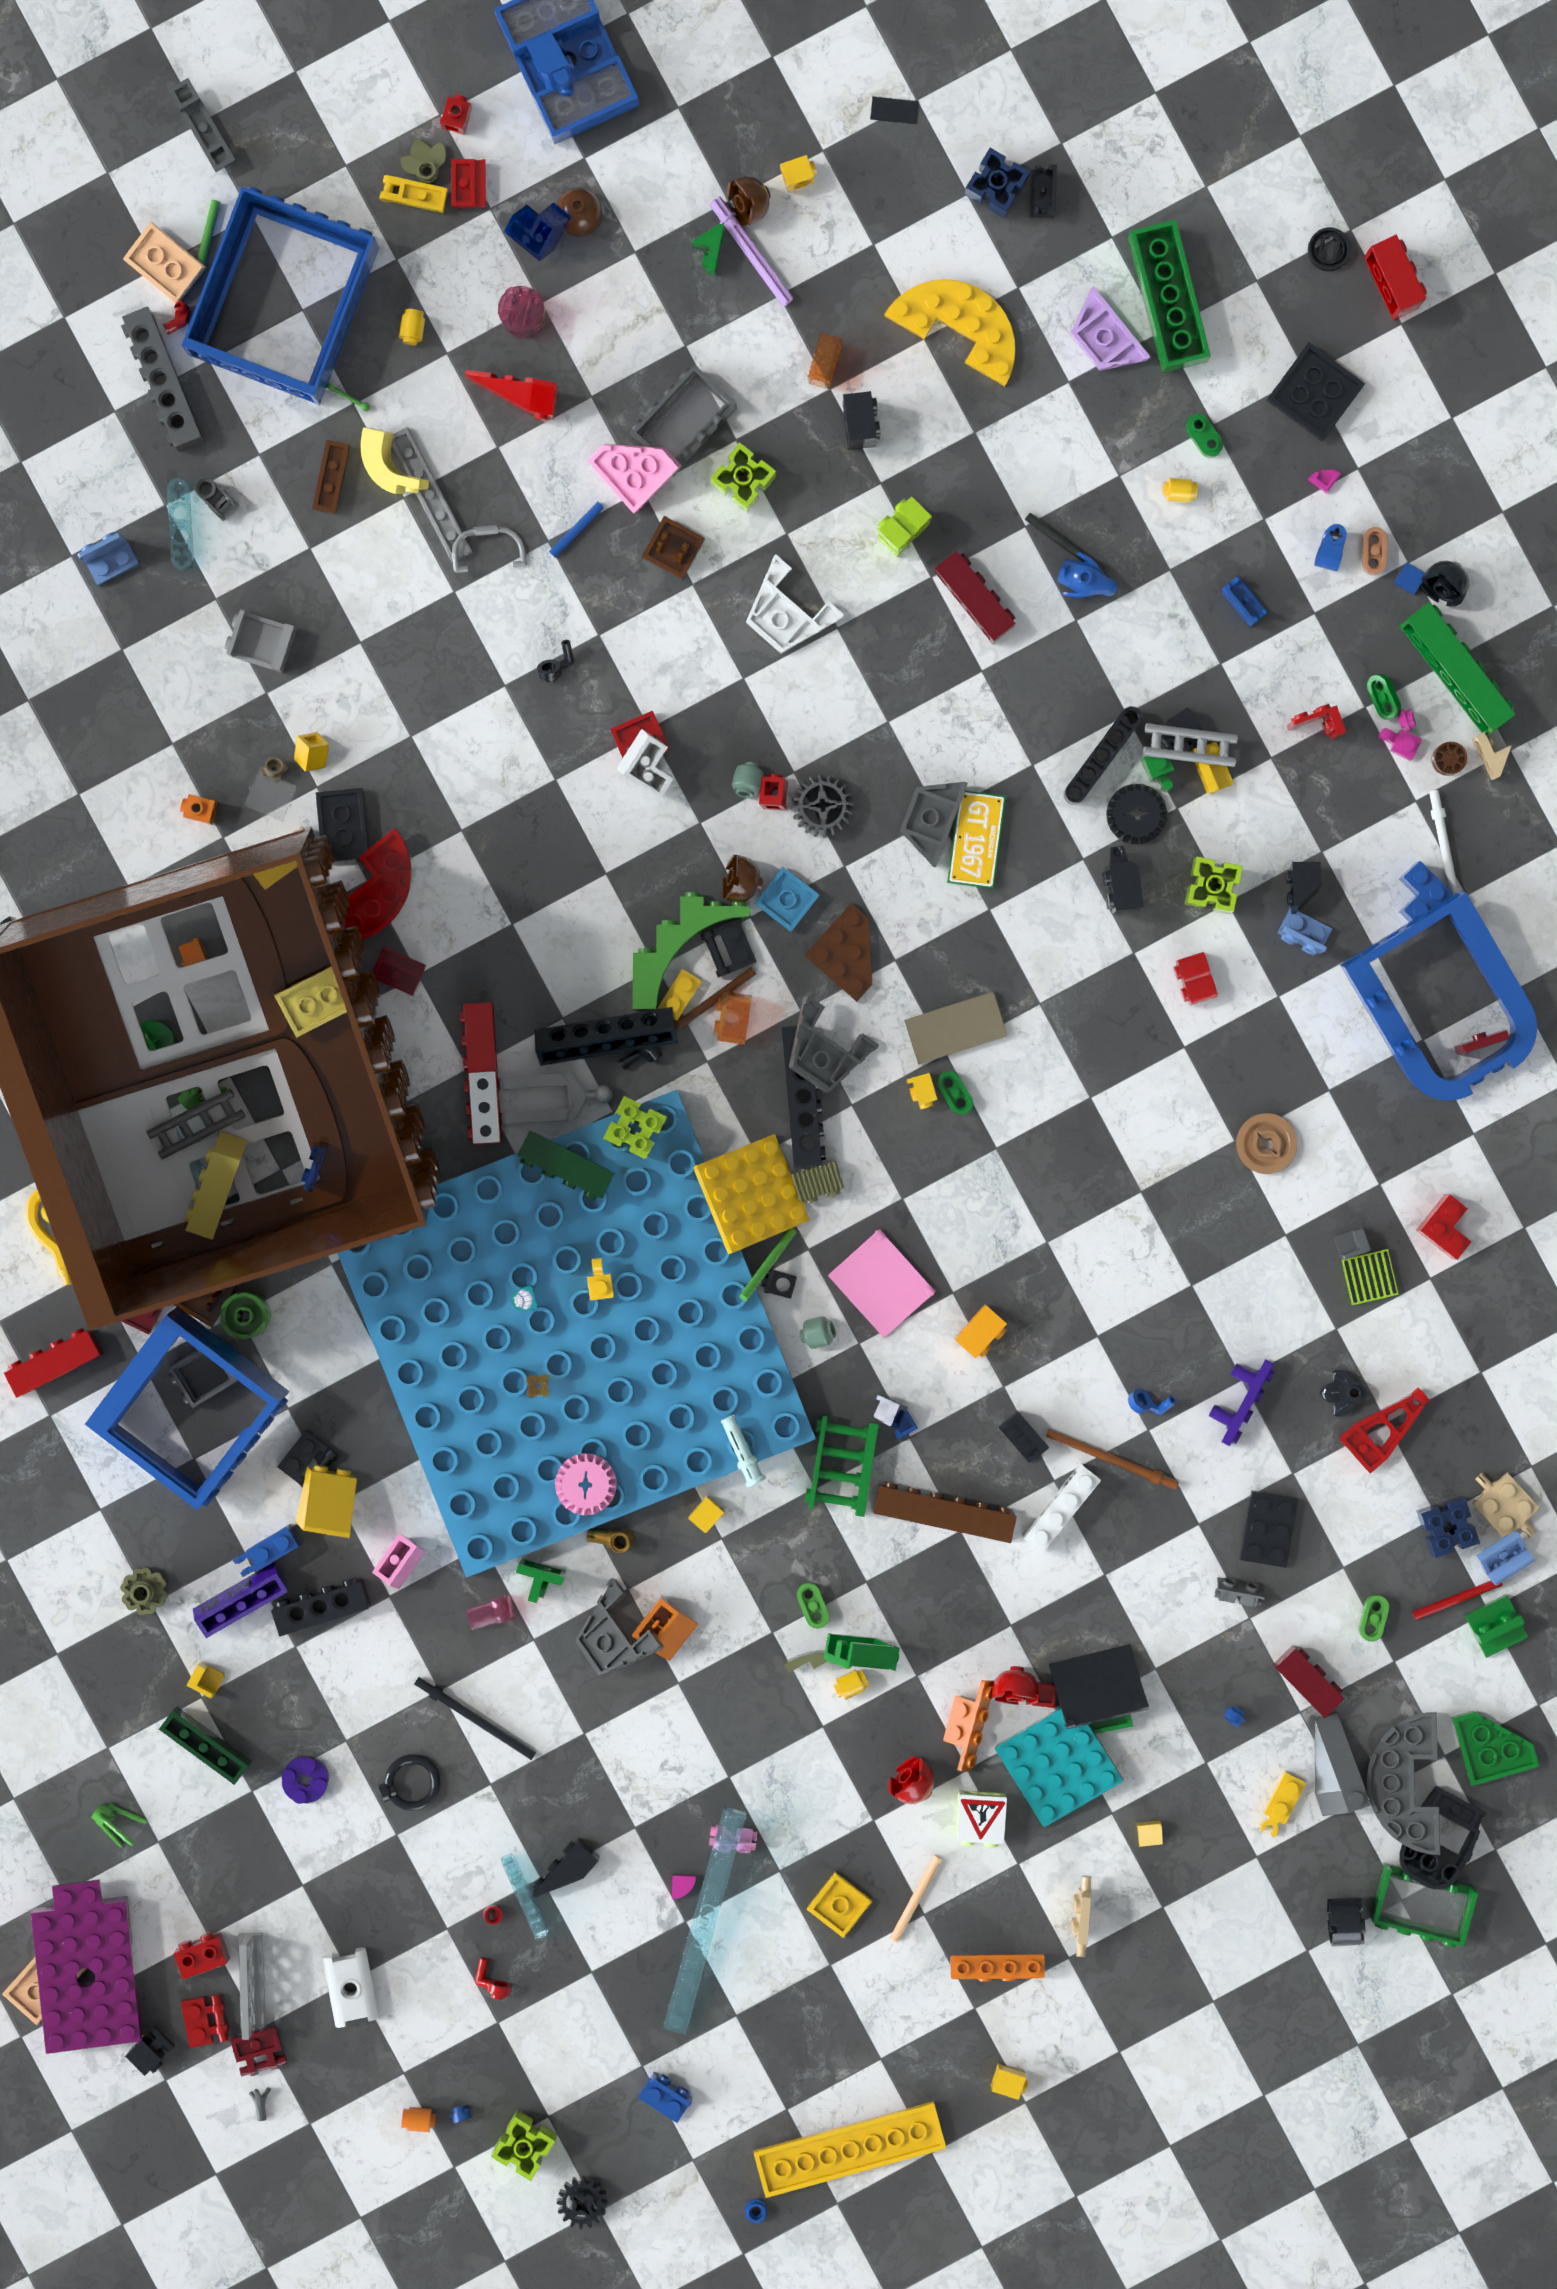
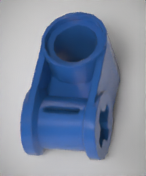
M1333 524L1325 530L1314 566L1338 571L1347 537L1346 529L1342 525ZM1334 530H1336L1337 535L1340 536V538H1338L1336 541H1333V536L1329 535L1332 532H1334Z

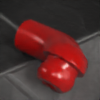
M179 301L174 305V319L163 324L168 335L185 327L188 323L190 309L183 301Z

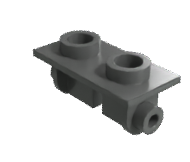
M1217 1577L1218 1588L1215 1589L1214 1597L1218 1598L1219 1601L1235 1603L1236 1596H1240L1239 1604L1255 1608L1256 1606H1261L1262 1599H1264V1587L1255 1582L1236 1581L1230 1577Z

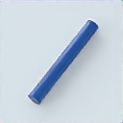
M597 501L549 553L556 558L604 507Z

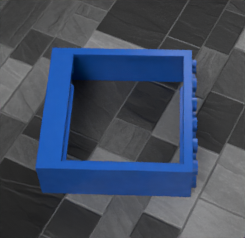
M177 1306L163 1318L85 1425L198 1510L202 1505L207 1507L218 1495L221 1487L233 1475V1471L243 1462L248 1455L247 1453L261 1438L260 1435L271 1425L275 1419L274 1417L289 1401L285 1397L290 1391ZM180 1336L268 1403L253 1424L242 1431L201 1487L118 1424L162 1366V1358Z

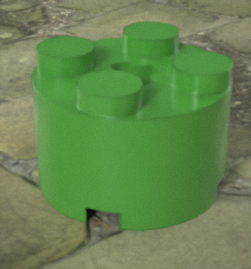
M246 1291L234 1294L221 1307V1325L225 1332L234 1338L250 1339L264 1332L269 1325L271 1318L270 1307L267 1301L257 1293ZM241 1311H249L248 1317L250 1319L242 1320L243 1313Z

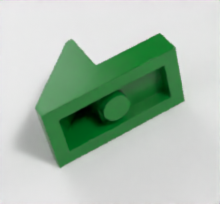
M723 224L716 225L692 241L693 248L709 251V253L704 252L702 266L706 267V275L715 276L724 235Z

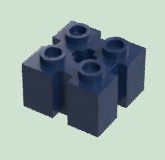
M990 147L980 163L979 171L982 173L979 174L975 171L965 188L964 195L979 204L983 200L989 203L988 209L1004 219L1014 204L1015 195L1013 192L1018 195L1020 194L1029 179L1030 171L1015 162L1012 166L1005 163L1006 156ZM997 180L1001 181V185L994 186L993 182L996 183Z
M1461 1496L1444 1501V1508L1441 1509L1432 1505L1416 1510L1422 1529L1430 1533V1536L1425 1537L1430 1554L1435 1558L1453 1553L1452 1546L1455 1545L1465 1549L1480 1544L1475 1526L1467 1523L1466 1518L1472 1516L1466 1499ZM1447 1522L1453 1525L1449 1532L1444 1530V1527H1447Z

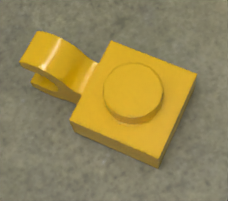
M602 1258L592 1259L594 1276H587L590 1300L613 1298L611 1273L604 1274Z

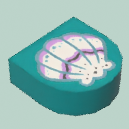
M532 1285L520 1288L513 1293L511 1298L512 1305L518 1311L523 1312L538 1308Z

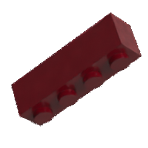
M955 551L934 569V573L988 640L994 644L1014 628L1016 623L1013 620L1016 618L1008 608L1004 610L1000 605L1001 599L993 589L991 591L987 589L984 585L986 583L984 577L978 571L974 573L970 568L971 562L964 553L960 555Z

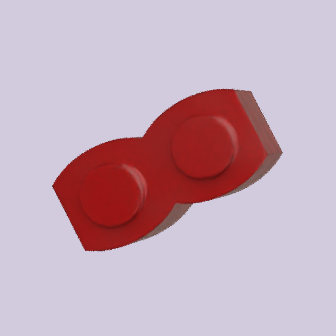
M1204 952L1175 961L1177 966H1174L1173 970L1176 979H1181L1184 988L1180 989L1184 1002L1188 1001L1191 1006L1218 997Z

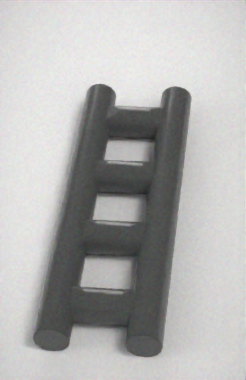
M228 1089L146 1131L150 1139L158 1137L164 1149L158 1151L159 1157L163 1160L245 1118L244 1111L241 1109L235 1112L229 1102V1099L235 1097L233 1091ZM220 1104L227 1117L214 1123L208 1110ZM199 1115L205 1128L193 1133L187 1121ZM179 1126L185 1138L172 1144L166 1131Z

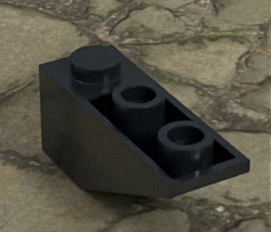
M578 1838L575 1843L570 1841L562 1851L565 1855L560 1860L556 1858L547 1868L550 1872L546 1877L540 1876L533 1884L532 1888H534L532 1897L536 1898L584 1879L599 1861L600 1856L581 1839Z

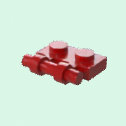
M220 1994L211 1995L212 2004L208 2005L205 1996L181 2001L189 2048L212 2044L214 2042L212 2034L215 2033L219 2036V2042L229 2040L227 2034L229 2026L228 2023H225L223 2013L225 2006L224 2002H221ZM208 2013H214L215 2025L210 2024Z

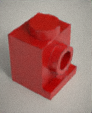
M455 94L454 98L448 96L442 118L440 119L442 129L462 135L465 134L472 111L468 98ZM456 108L460 109V112L458 114H453L452 110Z
M769 774V777H761L759 805L763 809L787 810L788 781L783 778V775ZM778 789V795L773 796V791Z

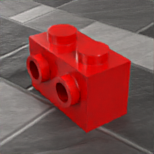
M209 1932L200 1936L201 1940L192 1943L191 1940H187L178 1944L179 1948L173 1954L183 1980L223 1966L229 1962L230 1956L221 1933L214 1935L213 1932Z

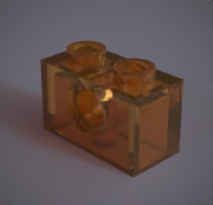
M724 991L723 997L718 998L717 1011H721L720 1020H715L713 1034H718L717 1041L745 1045L752 995ZM734 1012L738 1015L739 1020L735 1023H730L727 1021L726 1015Z

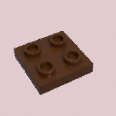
M664 516L642 558L684 580L705 538Z
M236 1286L174 1304V1306H179L186 1313L212 1328L221 1314L223 1303L232 1296Z

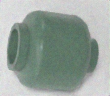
M746 762L743 765L737 766L732 780V788L735 790V793L747 799L760 793L761 777H765L764 772L759 769L758 764L753 762Z
M824 1316L805 1320L803 1329L800 1330L802 1343H806L811 1349L829 1346L833 1342V1338L836 1337V1330L832 1320H828Z

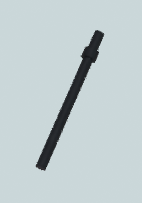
M418 1677L414 1685L428 1693V1697L434 1701L439 1700L528 1759L532 1760L535 1756V1751L445 1694L439 1686H433L421 1677Z

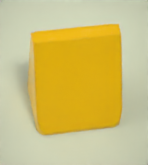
M1160 1820L1137 1823L1139 1847L1163 1844Z

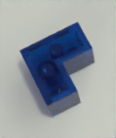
M554 202L539 214L526 204L512 215L504 233L540 262L555 250L572 217Z

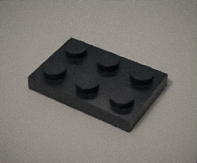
M363 788L315 792L319 835H327L335 862L359 860V857L369 849Z
M1251 1490L1240 1560L1287 1568L1298 1498Z

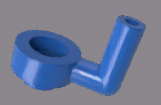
M1136 1389L1128 1396L1130 1408L1139 1414L1149 1410L1157 1415H1162L1177 1403L1176 1398L1170 1396L1158 1405L1152 1402L1149 1393L1143 1389Z

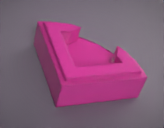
M1332 469L1321 470L1312 474L1308 481L1327 494L1341 473Z
M673 1874L672 1899H678L688 1894L695 1884L696 1875Z

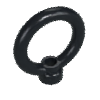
M409 1754L396 1759L389 1766L385 1774L384 1783L378 1785L384 1803L391 1801L403 1810L416 1811L429 1806L435 1800L440 1790V1775L436 1766L429 1759L421 1755ZM407 1764L421 1765L428 1771L431 1778L429 1792L418 1801L402 1799L397 1794L394 1786V1777L397 1771Z

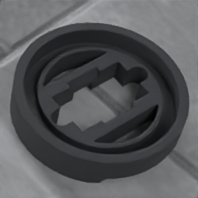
M1333 227L1318 230L1308 244V256L1311 263L1322 271L1339 269L1345 264L1351 251L1350 241L1346 234ZM1333 236V241L1337 242L1332 260H1328L1325 263L1324 258H1321L1326 239L1329 240ZM1322 238L1318 254L1316 255V243ZM1340 243H1341V246H1342V255H1341V257L1336 261L1337 254H1338L1339 247H1340Z

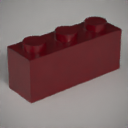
M1292 1645L1273 1666L1326 1718L1344 1700V1697L1340 1694L1343 1690L1334 1681L1329 1683L1324 1678L1327 1673L1318 1664L1313 1667L1307 1661L1310 1656L1301 1647L1297 1650Z

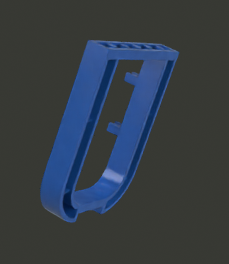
M1457 892L1340 964L1408 1081L1415 1088L1432 1098L1451 1101L1474 1094L1469 1085H1477L1485 1079V1075L1502 1070L1505 1067V1063L1513 1069L1516 1068L1527 1058L1534 1046L1537 1036V1019L1534 1009L1466 892ZM1447 915L1510 1024V1035L1505 1045L1467 1070L1450 1078L1439 1077L1432 1070L1370 965L1372 961Z

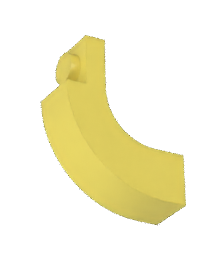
M363 428L361 456L368 474L376 484L394 494H405V491L419 493V490H428L429 480L403 474L394 465L391 456L394 433L374 428Z

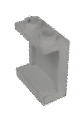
M240 609L239 614H235L232 621V627H234L232 637L228 636L225 643L226 654L232 658L283 674L297 629L293 625L282 624Z

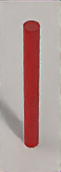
M1488 1581L1412 1612L1415 1620L1421 1619L1499 1588L1503 1584L1501 1582L1498 1585H1494L1492 1581Z

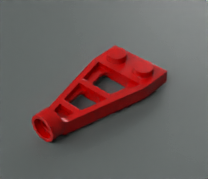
M1418 1387L1407 1397L1356 1422L1338 1439L1371 1474L1389 1458L1421 1410L1430 1402V1399ZM1414 1398L1419 1402V1405L1414 1404ZM1397 1409H1403L1407 1413V1419L1400 1427L1395 1428L1388 1420V1416ZM1379 1423L1385 1424L1390 1430V1436L1382 1446L1375 1445L1367 1435L1368 1429Z

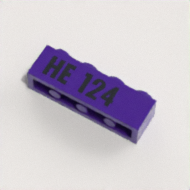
M275 1562L193 1608L194 1621L205 1638H208L287 1593L286 1579Z

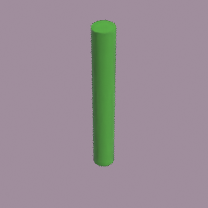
M211 200L197 257L203 265L206 264L221 203L217 200Z

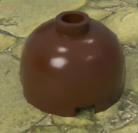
M745 176L729 182L727 186L728 201L732 199L735 208H731V211L736 213L735 217L742 225H752L765 217L769 210L771 194L768 187L764 186L761 181L754 177Z
M581 187L571 188L559 198L556 206L557 222L569 235L576 237L588 236L601 224L603 216L601 203L590 190Z
M733 854L726 866V870H729L727 879L723 877L722 897L732 902L748 901L755 895L756 891L761 890L763 878L760 877V870L752 859Z

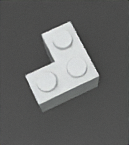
M641 729L616 769L659 798H662L673 781V778L667 772L656 766L668 747Z

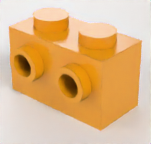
M984 1304L954 1340L975 1359L978 1356L982 1358L991 1349L989 1346L990 1342L994 1338L999 1340L1007 1331L1004 1328L1007 1323Z

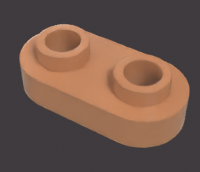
M1372 527L1365 532L1362 538V567L1367 574L1378 575L1387 565V535L1383 529ZM1373 536L1378 539V543L1372 544L1370 538ZM1370 560H1375L1377 567H1371Z

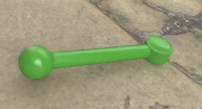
M327 384L326 388L360 406L363 411H369L370 405L367 402L362 403L334 385Z

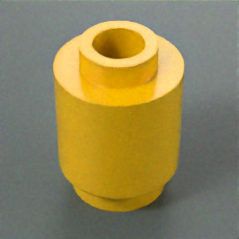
M405 309L399 332V338L403 339L404 344L416 346L417 342H422L425 324L424 312L415 309Z
M1169 477L1167 482H1163L1162 496H1166V501L1189 503L1196 500L1198 484L1197 482H1192V479Z
M855 1669L837 1678V1684L833 1685L839 1698L844 1696L845 1700L866 1691L865 1688L870 1686L862 1669L858 1671Z

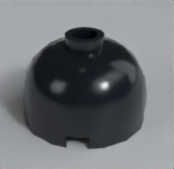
M1438 561L1427 569L1421 581L1423 580L1421 587L1425 594L1437 603L1439 599L1447 602L1445 606L1449 607L1461 604L1470 586L1467 572L1459 563L1452 561Z

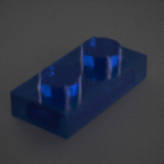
M320 1141L318 1147L313 1146L309 1159L313 1162L310 1169L305 1168L301 1181L305 1182L304 1190L313 1191L329 1146L328 1143Z

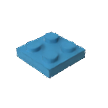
M782 866L754 904L788 931L792 932L820 895Z

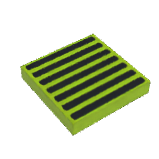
M1388 1249L1354 1256L1346 1260L1341 1259L1352 1305L1399 1295Z

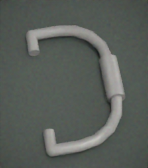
M497 525L478 526L464 531L457 537L452 548L454 572H468V567H459L458 548L461 542L468 536L498 534V532L512 536L518 544L521 560L513 561V567L527 565L523 541L515 531L507 527H498Z

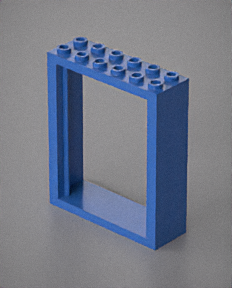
M249 186V189L241 187L181 346L191 357L320 405L378 254L379 246L375 237L372 236L373 233L366 229L360 228L359 231L350 228L351 225L345 221H331L327 215L316 211L313 214L306 211L307 208L300 204L293 203L292 206L284 203L285 200L279 196L271 195V197L263 195V191L252 186ZM257 215L358 253L309 383L208 346Z

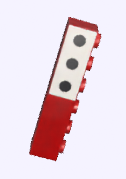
M492 1002L463 1004L464 1009L460 1010L461 1024L465 1023V1033H461L462 1047H466L467 1056H463V1068L468 1070V1079L464 1080L465 1094L469 1093L470 1103H466V1115L471 1117V1126L467 1127L468 1140H472L473 1145L502 1143L494 1004Z

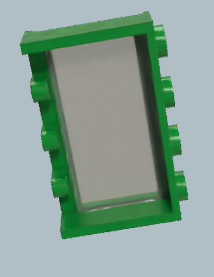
M1383 1863V1872L1369 1917L1375 1923L1374 1926L1380 1929L1388 1930L1391 1927L1397 1929V1932L1403 1935L1411 1936V1933L1420 1935V1938L1426 1941L1433 1942L1436 1939L1443 1941L1442 1943L1449 1947L1456 1948L1457 1945L1464 1947L1478 1891L1472 1885L1456 1881L1445 1889H1430L1410 1879L1401 1867Z

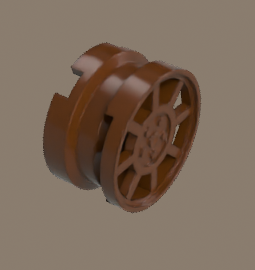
M1445 742L1434 750L1431 757L1432 766L1440 775H1455L1465 767L1467 752L1457 742Z

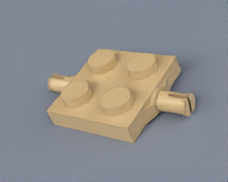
M1508 1472L1492 1483L1483 1473L1479 1474L1485 1482L1478 1476L1475 1480L1478 1481L1484 1490L1481 1496L1472 1504L1502 1537L1521 1528L1528 1538H1531L1532 1534L1527 1528L1533 1534L1536 1533V1530L1527 1521L1540 1507Z
M1087 1875L1082 1876V1886L1078 1888L1077 1894H1073V1908L1076 1918L1072 1917L1071 1932H1073V1937H1076L1077 1957H1086V1945H1088L1092 1876Z

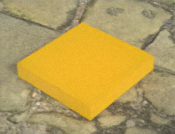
M835 1871L809 1904L807 1910L844 1938L872 1903V1899Z

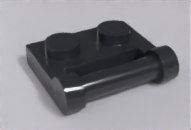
M739 919L700 934L702 941L706 942L717 969L715 972L718 978L757 962ZM715 936H721L732 965L725 966L715 942Z
M305 1430L277 1467L303 1488L305 1478L301 1474L319 1451H322L325 1455L317 1465L328 1467L332 1460L335 1461L339 1455L310 1431Z

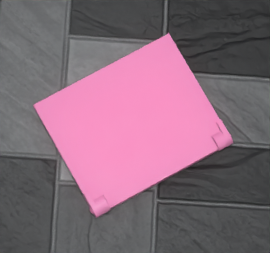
M881 1229L876 1230L868 1240L828 1275L883 1338L936 1292L891 1243Z

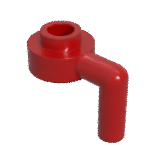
M480 1957L475 1984L488 1989V1993L494 1999L504 2000L505 1997H509L512 1985L501 1980L486 1979L485 1975L489 1959Z

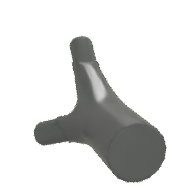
M269 2087L266 2088L262 2095L258 2089H255L254 2093L253 2091L249 2092L256 2106L257 2121H265L267 2119L265 2102L267 2095L271 2091Z

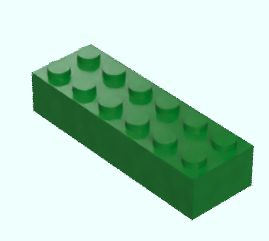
M1176 219L1130 231L1128 242L1162 374L1208 362L1211 355Z
M1428 602L1400 624L1399 627L1481 733L1485 732L1487 736L1515 715L1513 711L1515 708L1509 699H1504L1498 692L1500 688L1493 679L1489 680L1484 674L1486 672L1484 666L1478 660L1474 661L1467 644L1461 643L1455 636L1457 632L1450 623L1446 624L1441 618L1443 616L1441 610L1435 604L1431 605Z

